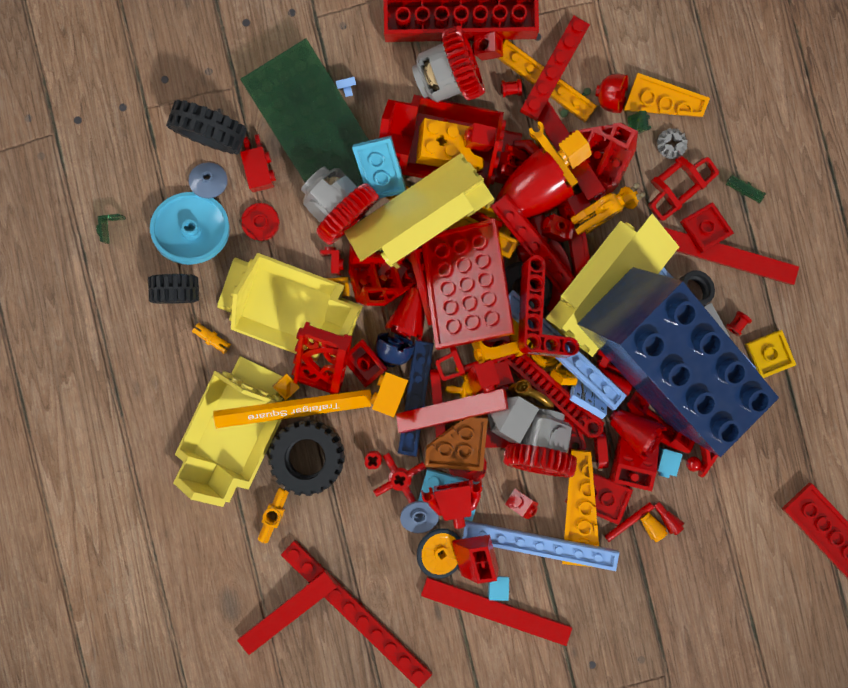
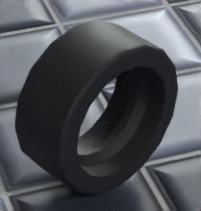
M693 270L679 278L686 286L688 280H693L700 285L703 296L699 301L703 306L714 298L715 286L712 279L706 273Z

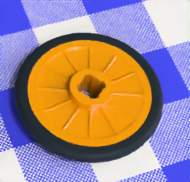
M445 528L435 529L427 533L417 548V562L420 569L432 578H445L452 575L459 568L452 541L461 538L454 531Z

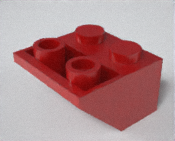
M490 535L452 541L461 576L477 584L497 581L499 567Z

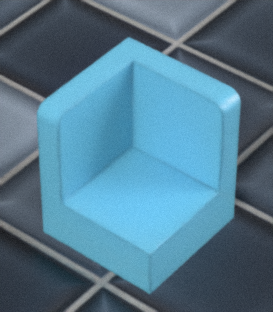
M498 576L497 581L488 582L489 600L509 601L508 576Z

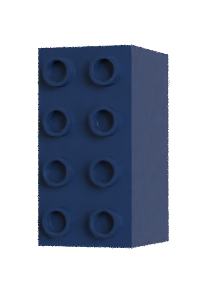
M632 267L578 323V326L670 427L720 458L779 399L777 394L683 281Z

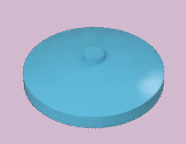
M193 192L179 193L163 201L154 211L150 222V234L157 250L167 259L186 265L203 263L215 257L226 245L230 233L228 216L222 205L214 198H201Z

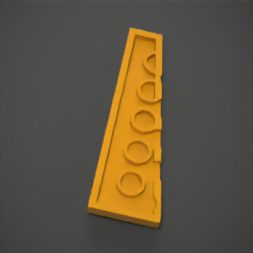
M571 449V455L577 458L575 475L570 477L568 481L564 540L599 546L591 451ZM562 561V564L577 565V566H587V565H582V564H577V563Z

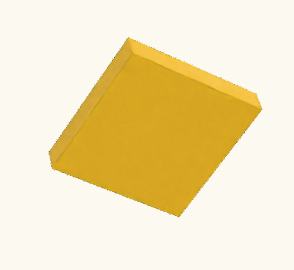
M782 330L745 343L752 364L763 378L796 365Z

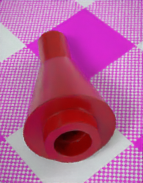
M660 502L654 505V508L661 515L669 535L673 533L677 535L684 529V522L667 511Z

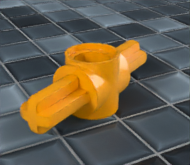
M278 488L273 502L268 504L261 521L263 526L258 536V540L262 543L269 542L274 528H278L285 511L283 506L289 494L284 488ZM270 511L277 513V520H272L269 517Z

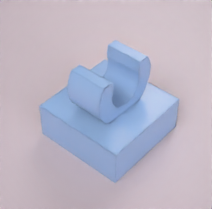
M354 76L336 80L337 89L343 88L345 97L353 96L351 86L356 85Z

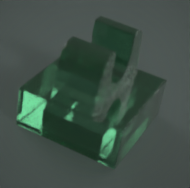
M639 111L627 117L629 127L637 130L638 134L651 129V126L648 124L650 116L647 115L646 111Z

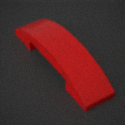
M635 391L627 403L631 413L667 427L666 431L662 430L664 437L661 442L676 450L690 453L695 442L675 431L648 409L650 404Z

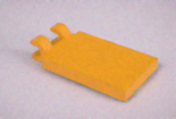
M539 121L537 127L540 131L534 132L532 128H529L530 137L536 141L539 148L544 150L543 153L548 152L560 166L567 181L565 184H570L572 189L575 188L578 181L545 137L544 126Z

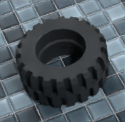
M301 420L288 425L272 441L273 445L269 449L270 458L268 463L272 467V470H270L272 476H276V482L279 485L282 484L285 487L284 490L288 492L293 491L295 495L299 496L301 494L312 496L314 493L319 494L336 481L343 469L345 449L344 445L341 444V438L338 434H335L333 428L324 425L325 423L320 421ZM303 439L316 441L325 452V463L322 469L313 475H303L297 472L290 462L289 454L291 448L296 442Z

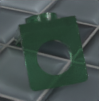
M121 214L98 216L96 231L98 236H100V242L110 244L108 221L126 220V217Z

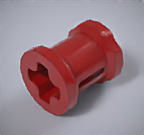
M521 79L509 82L502 80V98L508 95L522 96Z
M737 311L736 317L725 327L732 334L741 336V331L752 320L743 312Z
M378 451L368 452L365 456V466L368 469L379 468L382 463V455ZM369 456H371L372 458L376 456V457H377V460H376L377 464L374 463V462H373L372 464H370V463H369V461H370V457H369Z

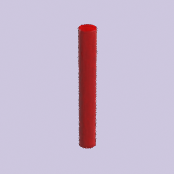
M650 502L607 533L604 536L608 542L613 540L653 510L654 506Z

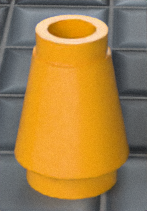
M647 513L640 519L650 539H653L655 543L668 534L666 528L650 513Z

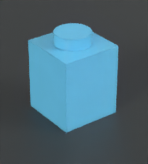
M659 447L658 475L669 478L670 475L677 477L683 454Z

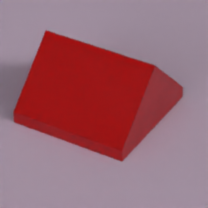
M364 339L360 340L349 351L347 366L365 388L388 370L387 366L384 365Z

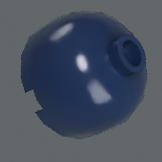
M380 333L377 336L375 346L379 359L388 367L405 364L411 358L415 344L412 345L413 342L410 339L398 334H394V337L388 336L389 333Z

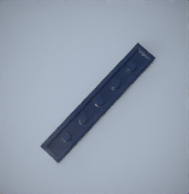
M415 340L404 412L423 408L425 405L434 343ZM421 429L401 433L398 454L417 457Z

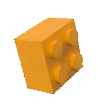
M386 372L385 375L381 374L377 384L380 386L378 393L375 392L370 402V404H373L372 409L395 417L408 379L390 372Z

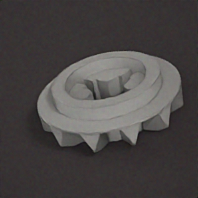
M669 128L659 135L657 148L664 157L675 159L684 154L687 149L688 140L685 137V133H682L679 129ZM671 137L673 141L679 142L674 148L672 145L667 144L671 141Z

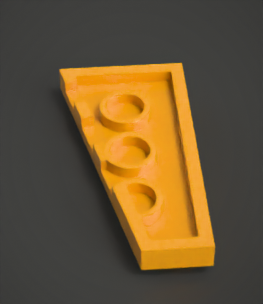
M637 73L623 111L703 117L710 98Z

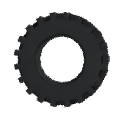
M185 100L174 101L166 124L173 132L189 138L191 141L236 155L240 152L247 132V128L243 124H239L238 121L231 119L229 116Z

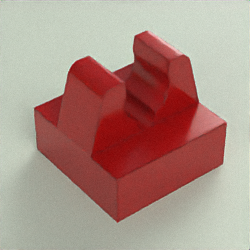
M598 349L595 353L599 356L596 365L606 368L610 360Z

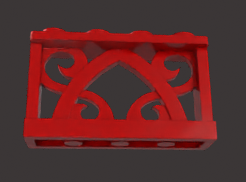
M306 322L303 328H299L296 336L298 341L295 346V352L297 353L293 360V364H295L292 370V375L294 376L293 383L297 384L299 382L328 392L330 395L339 394L344 381L353 336L345 334L343 337L311 326L309 322ZM323 353L324 357L333 365H325L320 368L311 356Z

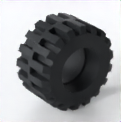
M159 274L148 277L149 302L155 304H179L199 301L198 277L192 274Z

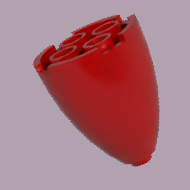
M540 148L510 175L495 201L507 193L526 218H529L563 204L574 196V192L570 184L566 186L565 183L567 181L563 175L564 172L548 152L543 153L544 150Z

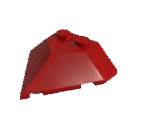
M621 122L579 130L589 143L592 153L586 160L605 188L604 193L594 198L596 201L612 193L617 188L636 151L638 131Z
M350 244L348 272L356 302L366 306L387 305L411 287L417 285L412 265L403 260L397 261L400 268L390 267L383 259L382 252L376 251L363 261H360Z

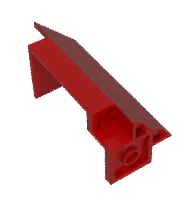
M414 94L411 103L388 99L381 118L379 138L391 136L403 175L425 178L440 168L416 163L419 128L425 118L443 121L444 118H447L450 122L464 126L478 123L495 127V141L492 149L488 152L471 149L474 155L484 159V168L477 173L484 178L483 182L489 190L490 184L493 185L494 182L505 184L508 180L507 176L501 174L502 165H499L501 152H504L507 143L513 146L514 140H521L522 133L505 130L506 120H503L504 112L445 100L435 102L430 97L424 98Z

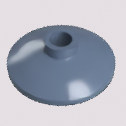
M210 162L197 165L189 175L191 190L201 198L209 199L219 196L226 189L228 182L224 169ZM205 176H210L208 180L204 179Z
M415 501L403 508L400 515L402 526L413 533H423L431 530L439 519V515L425 501Z

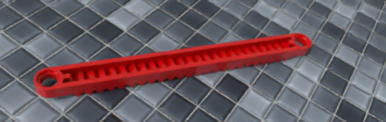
M504 339L491 342L492 347L507 344V341ZM526 354L517 357L514 355L502 360H507L512 372L517 374L520 379L527 380L531 384L532 389L547 396L553 402L554 409L564 414V418L585 436L595 438L602 434V422L591 412L570 400V393ZM589 423L597 425L598 430L595 434L588 431Z

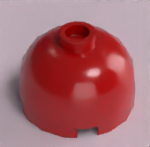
M620 73L611 74L603 79L601 85H597L595 96L599 97V104L604 110L611 113L622 112L626 102V97H624L625 90L628 91V75Z

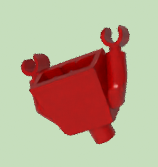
M466 480L434 486V494L432 487H430V492L424 493L421 490L422 499L428 503L437 515L443 516L445 521L453 520L455 529H461L466 526L464 518L470 517L471 511L475 510L479 503L482 480L478 484H474L473 480Z

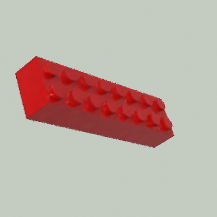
M383 0L385 42L442 41V33L458 25L465 31L468 41L474 40L476 35L496 32L503 40L536 39L539 33L538 0Z

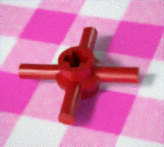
M389 452L383 455L391 473L387 483L373 490L376 497L393 488L397 491H403L409 503L417 501L409 486L411 484V477L427 468L424 462L407 470L401 467L398 468ZM397 475H399L400 477H405L403 479V483H401L400 481H395L397 479Z

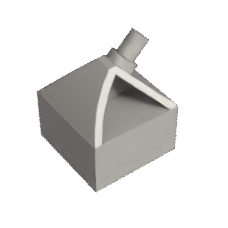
M519 396L507 397L509 409L487 414L489 428L491 432L508 442L520 444L539 408Z

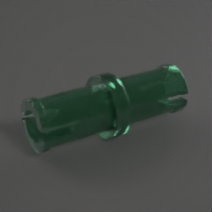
M733 174L725 184L740 192L741 196L745 195L758 204L766 195L765 192L752 186V183L749 181L746 183Z

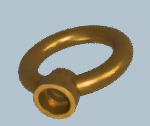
M527 380L518 381L512 388L511 394L513 397L519 396L539 409L554 411L553 402L541 392L532 389L531 384ZM531 396L540 401L541 403H543L545 406L535 404L526 399V397Z

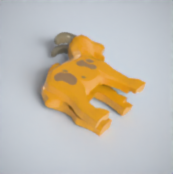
M636 182L632 187L625 186L620 189L617 195L609 193L570 218L574 225L583 223L575 229L577 234L580 235L585 231L586 234H589L595 228L622 212L624 207L634 209L638 205L639 200L645 197V192H637L640 184Z

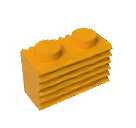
M576 130L575 133L569 135V138L559 143L560 151H558V154L566 166L570 165L572 169L592 155L589 143L579 130Z

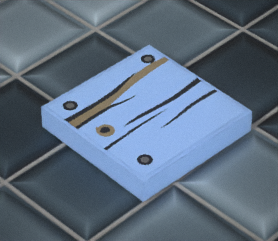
M579 379L576 385H571L570 400L601 419L607 415V405Z

